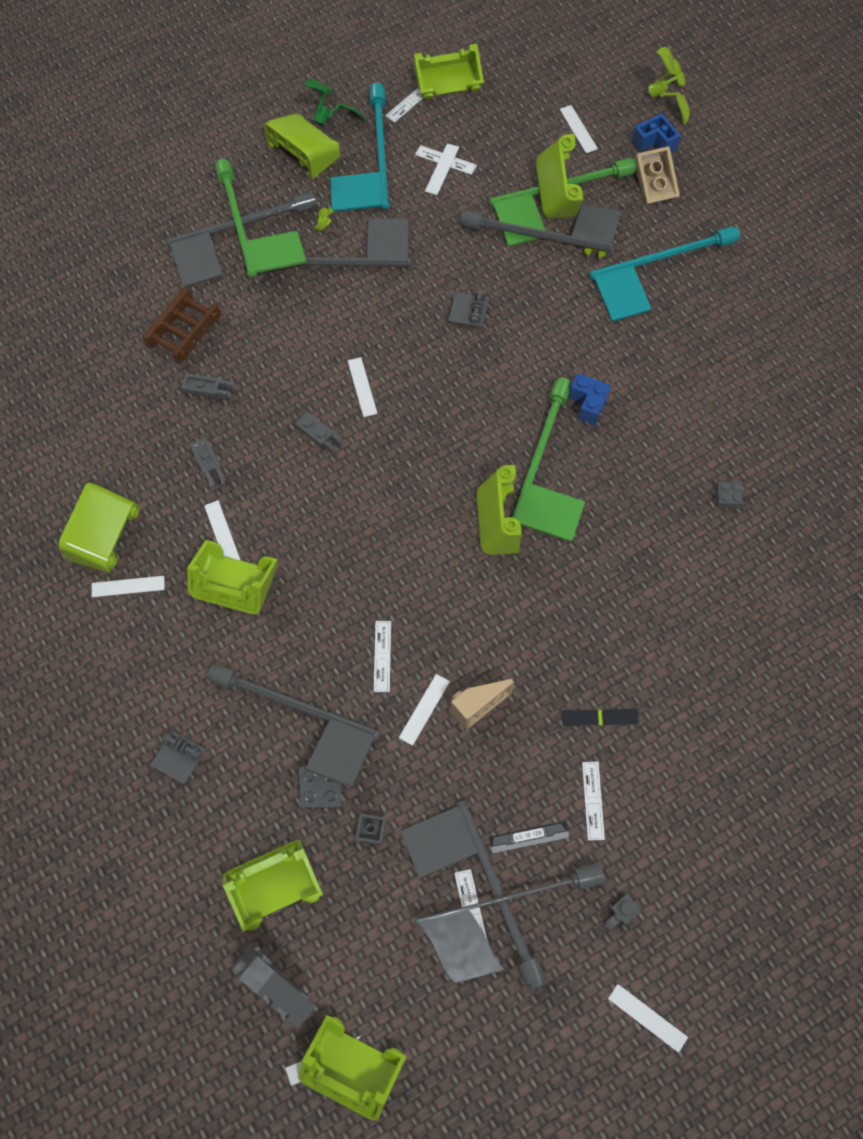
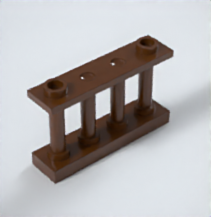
M184 286L142 335L145 345L151 349L157 343L174 352L173 355L176 363L180 365L214 322L219 320L221 315L217 303H214L209 309L194 301L190 289ZM187 306H191L205 315L198 321L183 313ZM180 318L194 326V329L188 334L172 324L176 319ZM166 331H170L184 339L179 347L162 338Z

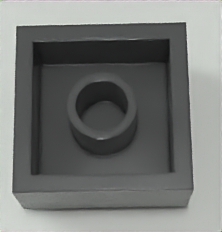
M718 482L716 486L717 508L741 509L743 505L742 483Z
M360 814L356 842L382 846L386 818Z

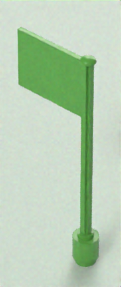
M631 158L615 161L611 168L568 178L567 184H580L611 175L616 176L617 179L630 176L637 172V163L635 159ZM539 186L494 198L490 197L489 204L491 207H494L499 222L546 231L533 195L540 194ZM502 230L508 247L541 239L540 237Z
M219 159L216 162L215 170L218 181L224 184L248 270L247 275L255 277L260 272L306 263L297 231L247 241L231 184L234 180L231 163L227 159Z
M560 377L554 382L549 396L552 406L512 518L517 519L522 526L572 542L585 501L532 484L560 405L566 404L570 393L571 382L566 378Z

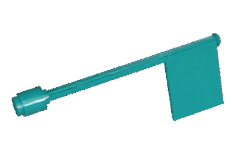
M374 83L369 89L370 105L375 108L379 172L330 177L333 212L381 207L386 210L390 207L388 203L382 107L386 104L385 88L381 83Z
M733 226L715 231L713 237L595 271L591 270L589 276L592 280H595L612 322L651 311L652 308L634 267L713 244L718 247L734 244L740 240V231L738 227Z

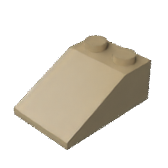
M669 146L636 154L633 158L637 163L636 176L647 204L680 197Z
M508 679L457 692L452 697L451 713L468 730L512 694L514 681Z

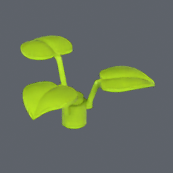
M662 47L656 53L662 58L668 72L655 81V83L648 86L649 93L652 98L659 95L661 98L664 96H676L684 125L690 117V109L685 96H681L680 92H665L668 90L667 84L676 79L679 86L683 87L686 83L685 76L679 62L673 58L670 49ZM675 74V77L668 81L664 80L668 75Z

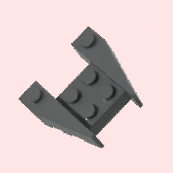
M249 945L232 965L238 972V978L298 1029L316 1006L308 1000L309 997L272 965L273 962L265 956L266 952L258 945L255 948Z

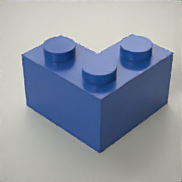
M661 113L635 126L632 141L640 151L655 145L657 149L669 146L670 152L678 149L681 135Z
M577 373L570 389L569 399L583 404L579 415L580 420L596 425L609 398L611 385Z

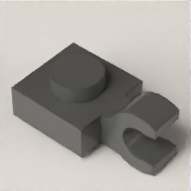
M626 894L610 909L614 915L604 925L609 931L620 921L626 926L642 910Z

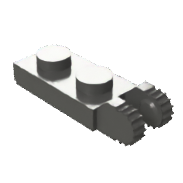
M186 373L181 391L184 393L219 397L221 399H231L230 392L219 390V388L232 390L234 383L220 380V378Z
M308 411L295 423L300 431L332 454L336 451V448L330 444V440H333L340 446L344 443L336 433Z
M204 437L189 444L210 486H215V482L210 476L215 471L221 482L226 481L207 438Z

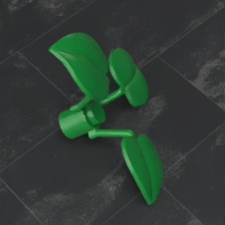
M308 78V80H305L307 88H317L321 93L319 106L313 117L314 120L325 125L328 117L331 118L338 108H343L358 114L365 123L364 116L357 109L342 103L337 104L331 112H328L329 108L324 106L323 103L326 93L330 95L329 91L333 92V90L315 79Z

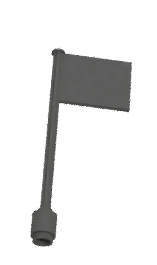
M307 192L294 196L291 203L241 217L242 225L291 210L297 211V213L312 210L317 205L313 193L309 194ZM234 220L166 239L167 246L172 249L183 287H189L223 276L210 234L236 227Z
M582 204L572 236L489 220L484 217L483 213L470 210L462 212L460 225L475 230H481V227L484 228L486 226L612 253L614 250L612 242L622 211Z
M368 219L367 258L305 257L306 263L300 265L410 267L411 259L408 257L409 219Z
M213 664L210 667L207 679L211 680L213 684L227 689L237 686L329 721L305 770L352 788L373 741L380 737L379 729L375 730L241 679L236 675V670L220 664Z
M460 801L451 810L401 830L419 879L478 854L495 897L504 896L466 806V801ZM507 901L498 902L521 957V964L518 965V969L525 985L529 987L530 991L545 985L544 978L546 976L537 957L533 958L532 955H529Z

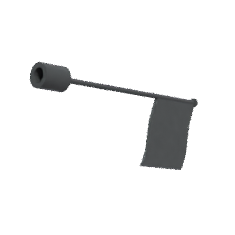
M599 863L573 869V874H571V879L422 918L415 917L414 924H420L427 934L444 970L454 983L505 969L494 956L482 928L469 910L570 883L574 887L577 886L579 890L598 886L605 883L603 870Z

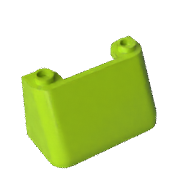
M477 44L469 45V50L464 51V49H460V52L433 57H430L428 54L424 58L422 53L414 54L413 68L421 97H424L426 100L438 95L468 90L472 92L479 91L480 87L484 84Z
M295 113L272 119L264 124L267 145L272 149L281 145L300 160L302 167L304 165L307 167V175L312 179L340 157L339 144L306 121L300 114Z
M574 134L560 137L541 152L536 160L542 212L549 219L577 216L583 202L581 187L576 184H567L564 162L569 161V152L575 147Z
M515 465L500 467L477 489L481 550L488 555L519 553L522 535L520 522L515 518H504L503 508L506 496L509 493L514 494Z
M87 483L59 540L60 551L68 561L110 573L112 567L114 568L117 563V557L113 550L126 521L137 518L139 514L138 504L97 484Z
M205 540L187 567L188 593L193 598L249 614H258L263 607L276 572L278 559L264 556L260 558L258 565L226 557L224 556L223 548L218 543Z
M301 840L285 844L223 874V888L243 932L246 930L253 931L260 927L263 917L301 899L303 902H316L323 895Z
M326 1015L301 1062L298 1079L307 1087L370 1120L376 1121L384 1109L407 1056L403 1055L397 1048L386 1049L382 1053L344 1033L345 1027L339 1018Z

